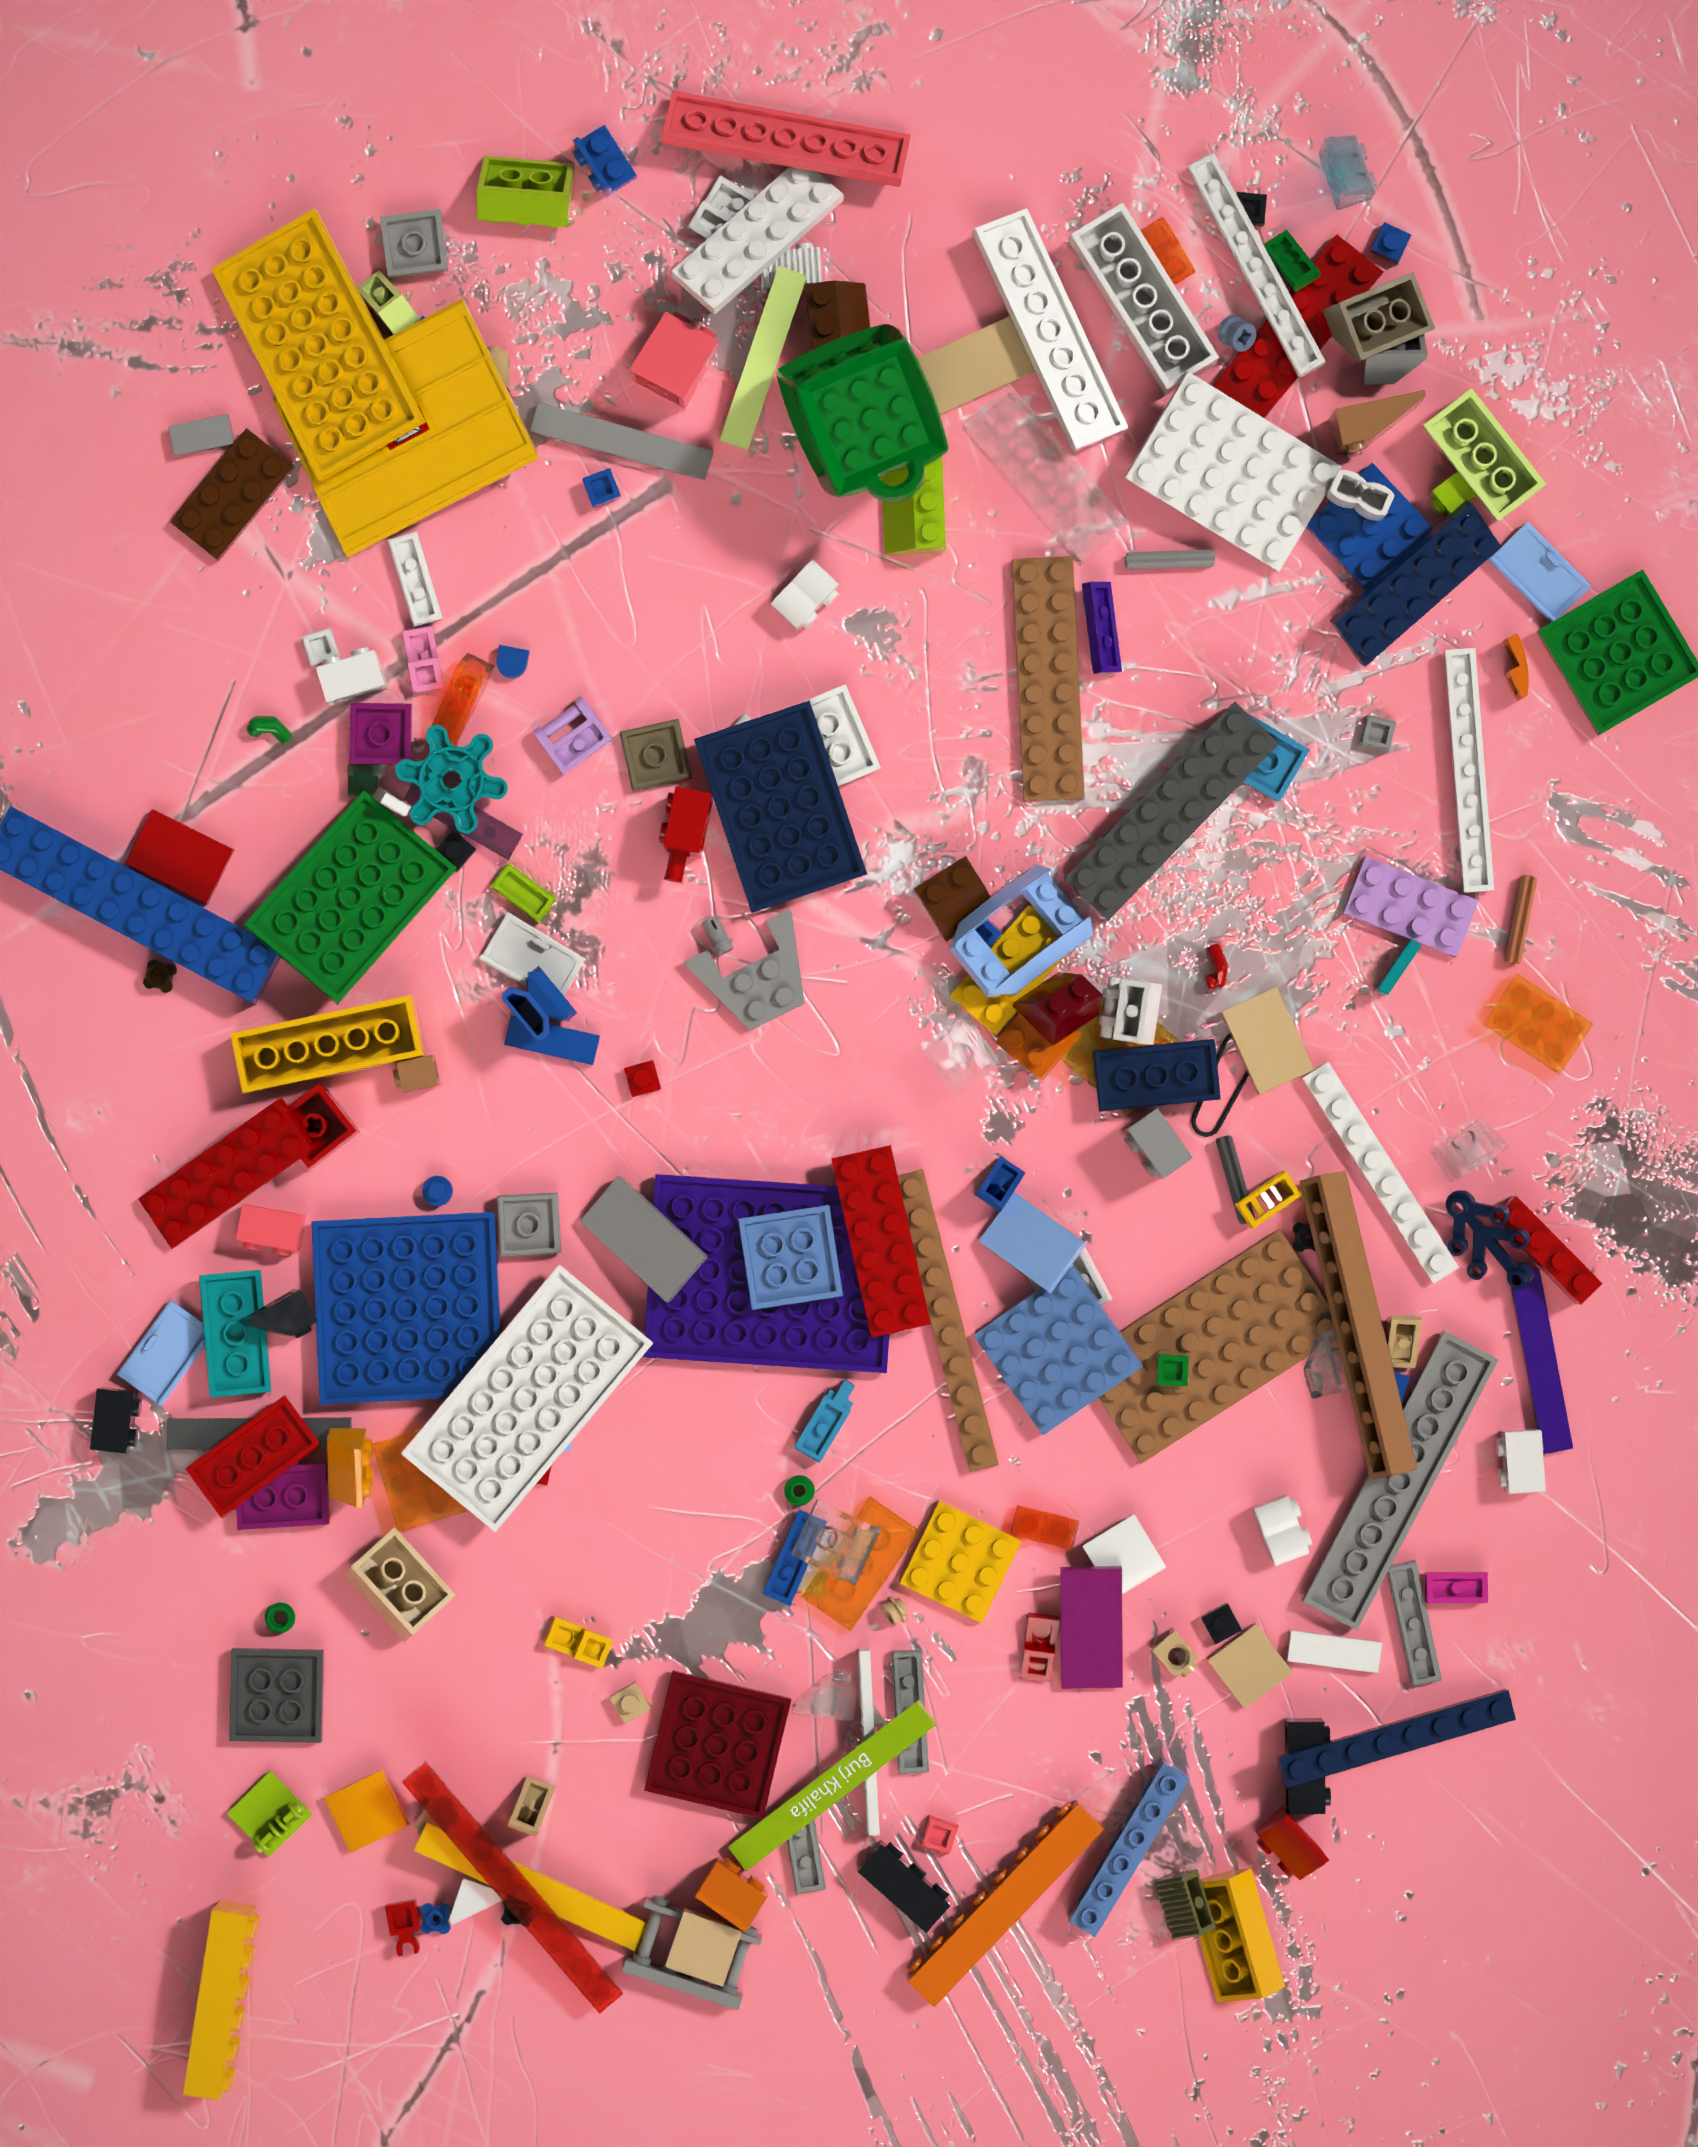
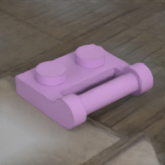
M582 696L574 700L575 704L547 725L542 728L539 726L532 731L564 776L613 741V738ZM583 713L587 719L584 723L555 744L551 743L548 739Z

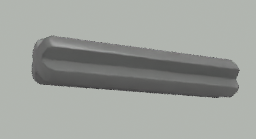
M1231 1135L1219 1137L1216 1139V1144L1238 1222L1246 1224L1247 1222L1235 1206L1238 1201L1248 1195L1233 1138ZM1249 1202L1246 1206L1255 1218L1251 1202Z

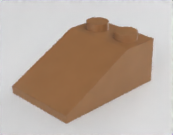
M1425 390L1335 409L1329 418V425L1336 455L1344 453L1345 458L1363 454L1362 450L1370 446L1421 404L1426 397Z

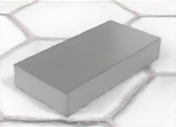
M228 414L168 426L175 457L229 447L235 443Z

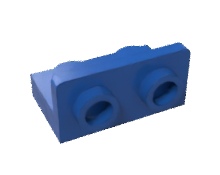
M605 124L582 139H579V137L573 139L575 149L572 150V153L581 167L585 164L592 173L588 178L597 192L602 190L606 197L637 179L636 173Z

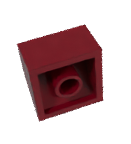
M1058 972L1015 1001L1013 1007L1054 1046L1099 1015L1102 993L1082 974Z

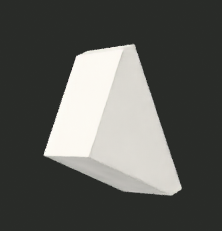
M465 1874L449 1921L451 1925H454L506 1899L509 1894Z

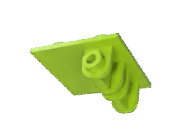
M270 1770L227 1815L254 1841L253 1846L258 1852L261 1853L263 1851L270 1857L313 1813Z

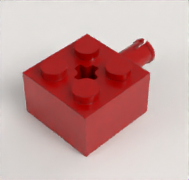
M675 786L674 793H668L665 810H667L666 813H670L668 823L662 822L659 835L660 843H663L665 851L669 853L664 880L682 884L687 857H702L713 804L712 793Z
M322 1083L315 1085L289 1106V1109L316 1147L315 1150L301 1159L308 1169L315 1168L361 1132ZM312 1119L322 1121L320 1133L310 1132L309 1129L313 1126L310 1122Z

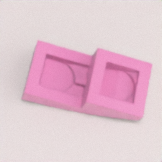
M433 624L404 629L402 632L413 692L444 688Z

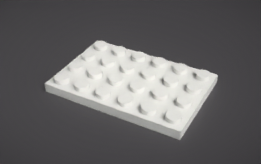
M1186 372L1124 478L1279 572L1342 466L1192 373Z

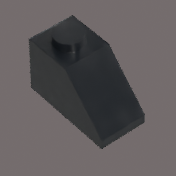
M292 1289L241 1319L243 1325L281 1336L294 1335L296 1339L309 1333L312 1330L310 1325L318 1321L300 1289Z

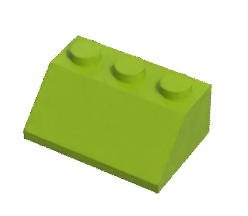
M484 156L477 186V220H486L491 223L511 222L519 225H546L551 228L568 227L575 163Z
M942 456L924 467L925 480L915 495L900 502L883 501L885 555L946 552ZM903 467L882 476V482L889 486L902 484L908 477V468Z

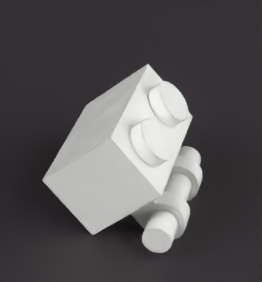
M1108 976L1107 988L1103 989L1102 997H1105L1103 1015H1099L1098 1024L1101 1025L1099 1037L1112 1038L1113 1027H1115L1114 1040L1153 1045L1162 984L1122 979L1119 990L1120 978ZM1117 999H1119V1001H1118V1008H1117V1014H1116V1017H1115Z

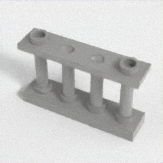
M653 1895L652 1898L646 1897L643 1907L651 1910L638 1953H634L633 1957L627 1955L622 1972L739 2010L743 1993L738 1992L739 1987H737V1983L750 1943L759 1946L761 1944L762 1934L757 1933L758 1929L750 1925L746 1932L742 1931L722 1987L666 1968V1963H663L662 1966L651 1963L649 1956L663 1914L681 1920L684 1909L671 1905V1900L663 1896Z

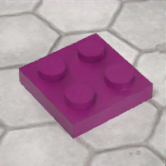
M350 703L349 764L397 765L401 760H411L413 705L403 703Z

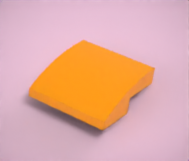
M383 1769L324 1797L350 1853L410 1824Z

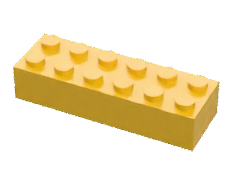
M411 995L230 1033L242 1093L244 1094L426 1056L415 1000Z
M220 1900L211 1911L183 2095L220 2101L224 2093L229 2092L230 2087L234 2085L236 2067H232V2061L234 2062L235 2055L238 2056L241 2045V2037L236 2035L240 2025L244 2023L246 2006H241L245 1994H248L251 1976H247L246 1971L249 1965L253 1963L255 1955V1945H251V1939H253L254 1933L257 1934L260 1923V1915L255 1914L257 1907L255 1905Z

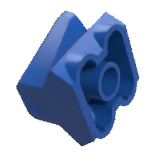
M539 966L528 972L526 980L528 992L510 987L502 993V1000L537 1041H542L549 1035L550 1018L559 1022H570V1019L577 1014V1011Z

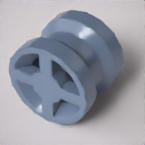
M1229 315L1220 323L1218 339L1223 344L1231 346L1232 349L1244 352L1253 345L1256 339V328L1253 324L1243 321L1242 318L1236 315Z

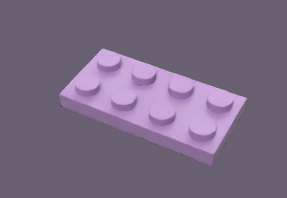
M1365 856L1342 914L1403 938L1413 939L1421 945L1456 958L1479 900Z

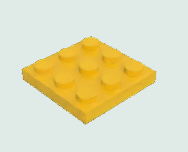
M939 1500L899 1584L983 1623L1022 1540Z

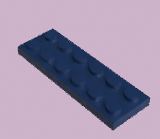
M1466 500L1329 621L1359 663L1366 667L1488 560L1490 556L1497 552L1501 545L1473 504Z

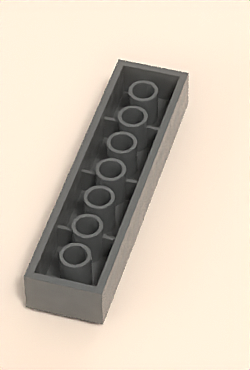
M1234 702L1064 879L1109 921L1279 743L1241 706Z

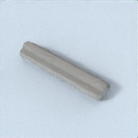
M1212 549L1128 552L1125 555V566L1128 570L1212 567L1215 564V552Z

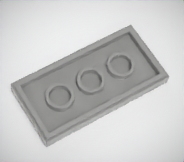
M619 1175L580 1220L590 1232L665 1302H670L708 1258V1255L625 1178Z

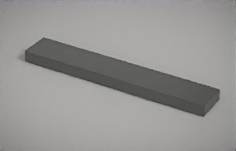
M302 1417L322 1444L317 1449L327 1448V1437L330 1428H352V1417ZM168 1418L167 1449H212L253 1418Z

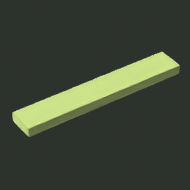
M778 265L719 439L720 441L746 450L749 449L807 275Z

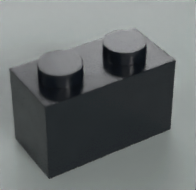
M105 1387L97 1388L90 1450L127 1454L131 1452L132 1447L137 1446L138 1429H134L135 1416H140L142 1399L138 1398V1391Z

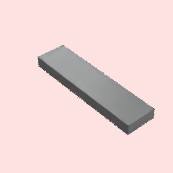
M1416 1560L1393 1564L1387 1572L1411 1686L1442 1681Z
M922 1649L891 1651L895 1717L918 1700L925 1707ZM927 1733L898 1755L899 1774L929 1773Z

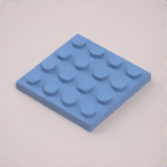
M1074 1265L1068 1269L1051 1294L1044 1288H1040L973 1335L1042 1435L1057 1427L1144 1366Z

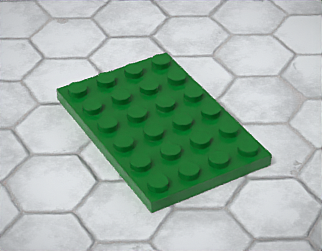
M363 790L244 923V928L336 1005H339L452 877L457 867Z

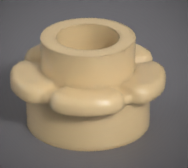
M890 1596L887 1597V1601L881 1605L886 1618L894 1626L901 1621L905 1623V1615L908 1613V1610L900 1598L894 1600Z

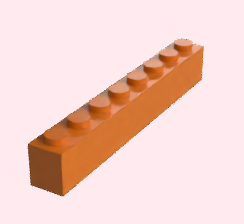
M1077 1800L1072 1804L1069 1802L1065 1803L1056 1813L1058 1819L1051 1826L1048 1824L1044 1825L1035 1835L1037 1841L1029 1849L1026 1846L1023 1847L1013 1859L1016 1863L1008 1871L1005 1868L1002 1869L992 1880L995 1885L987 1893L984 1890L981 1891L971 1902L973 1908L966 1915L960 1913L950 1924L952 1930L945 1937L942 1935L938 1936L929 1946L931 1952L923 1960L920 1957L917 1958L907 1969L910 1973L907 1976V1982L933 2007L951 1991L1104 1830L1103 1825Z

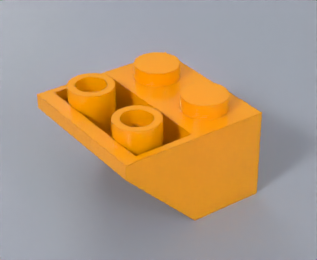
M330 1428L327 1437L329 1497L356 1508H363L365 1498L371 1496V1486L374 1485V1468L369 1467L370 1457L373 1456V1440L367 1439V1428Z

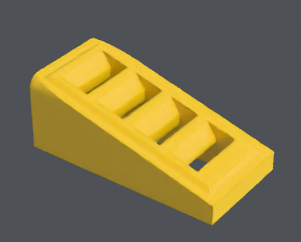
M1283 1170L1238 1201L1235 1206L1252 1230L1301 1197L1302 1194L1286 1170ZM1278 1182L1288 1195L1285 1199L1275 1186ZM1266 1190H1271L1275 1198L1278 1200V1204H1273V1202L1265 1192ZM1259 1195L1269 1208L1266 1212L1256 1200V1197ZM1249 1202L1252 1203L1260 1215L1256 1219L1246 1206Z

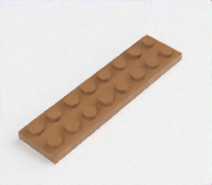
M1073 556L1012 559L1023 802L1085 799Z

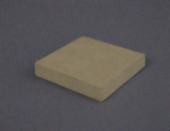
M679 719L619 732L633 792L692 779Z

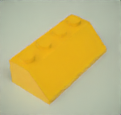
M1252 1869L1231 1870L1202 1878L1201 1882L1216 1929L1198 1936L1217 2003L1263 1999L1284 1988V1980Z

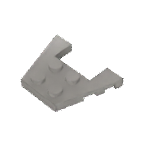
M790 909L766 920V924L779 950L736 972L722 977L709 950L684 961L686 967L750 1031L805 1004L793 916Z

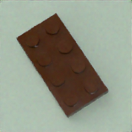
M246 428L172 519L171 523L216 560L220 561L295 467Z

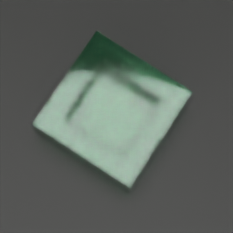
M347 765L348 795L359 796L364 790L370 796H373L377 788L380 787L379 765Z

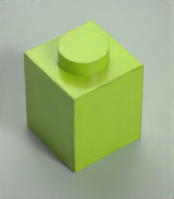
M1457 471L1432 490L1429 494L1432 500L1429 503L1439 516L1443 514L1447 518L1466 500L1472 501L1477 495Z

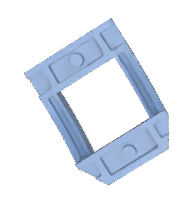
M1035 865L994 894L957 925L958 927L949 950L987 997H999L1001 994H1013L1015 996L1048 968L1094 935L1091 918H1083L1048 874L1052 870L1050 868ZM1023 894L1058 939L1011 975L975 929Z

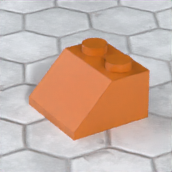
M717 1857L697 1886L695 1897L746 1932L767 1898L768 1892L764 1890L766 1885L752 1875L749 1879L739 1872L740 1866L729 1858H725L723 1861Z

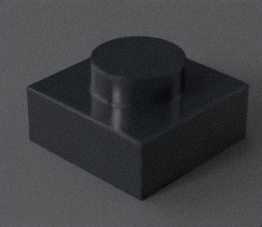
M453 829L436 851L457 867L456 872L458 873L477 849Z
M1227 1602L1200 1616L1215 1645L1242 1631Z

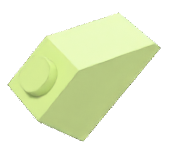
M380 270L357 287L362 298L393 335L420 320L403 295Z

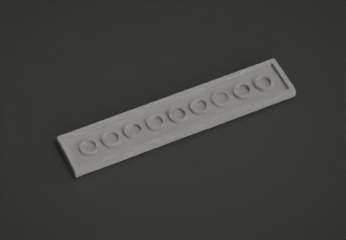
M1446 1331L1442 1332L1403 1406L1417 1470L1370 1480L1368 1473L1302 1602L1358 1630L1499 1359Z

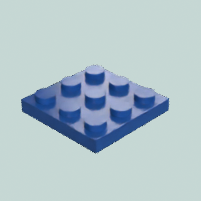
M1373 462L1359 475L1367 483L1373 482L1386 486L1395 495L1383 520H1369L1361 516L1354 508H1343L1330 501L1306 526L1364 590L1434 529Z

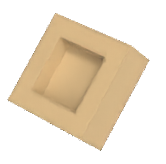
M637 1682L632 1683L609 1698L624 1724L652 1708Z

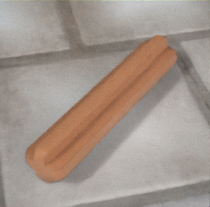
M1522 875L1519 880L1504 961L1510 964L1517 965L1522 960L1537 884V878L1531 875Z

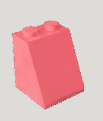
M665 311L629 370L633 382L686 409L719 349L720 343L716 339L717 334L704 326L698 329L689 324L690 319L678 312H674L671 315Z

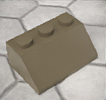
M1414 272L1322 309L1333 339L1357 361L1435 330Z

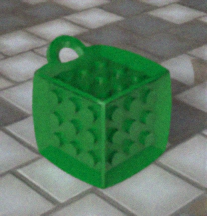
M881 324L841 337L797 357L776 371L781 394L802 449L821 487L832 496L842 498L868 491L873 497L884 502L906 500L915 495L922 487L925 480L924 467L948 452L949 445L944 426L928 381L905 334L893 325ZM908 468V477L900 485L889 486L880 479V477L897 469Z

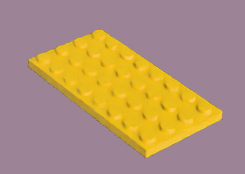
M313 208L211 268L319 481L323 482L426 422L316 209Z

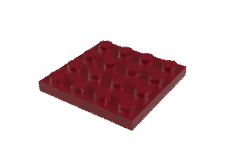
M673 1670L644 1791L763 1819L792 1698Z

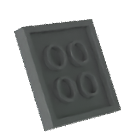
M232 1648L229 1741L321 1743L323 1741L325 1649Z

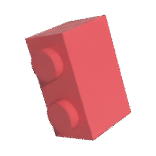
M242 1204L236 1240L243 1242V1248L261 1251V1245L273 1247L272 1253L291 1256V1251H300L306 1215Z

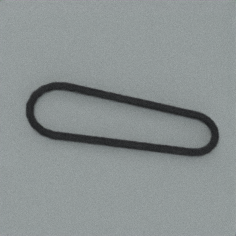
M1230 1034L1226 1036L1217 1054V1065L1227 1042L1232 1038ZM1247 1071L1217 1126L1211 1132H1202L1196 1125V1119L1203 1101L1198 1102L1191 1120L1192 1127L1197 1134L1210 1137L1219 1131L1249 1077Z

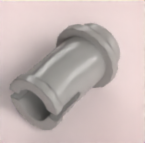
M716 915L712 917V920L707 919L701 925L713 945L712 952H716L718 956H721L734 949L732 945L734 940L733 938L729 939L719 920V916Z

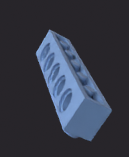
M1160 1759L1067 1915L1070 1923L1096 1938L1189 1782L1190 1777L1187 1773L1164 1759Z

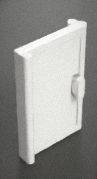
M509 912L504 917L484 953L479 956L480 960L525 987L528 972L539 966L563 996L567 993L586 960Z

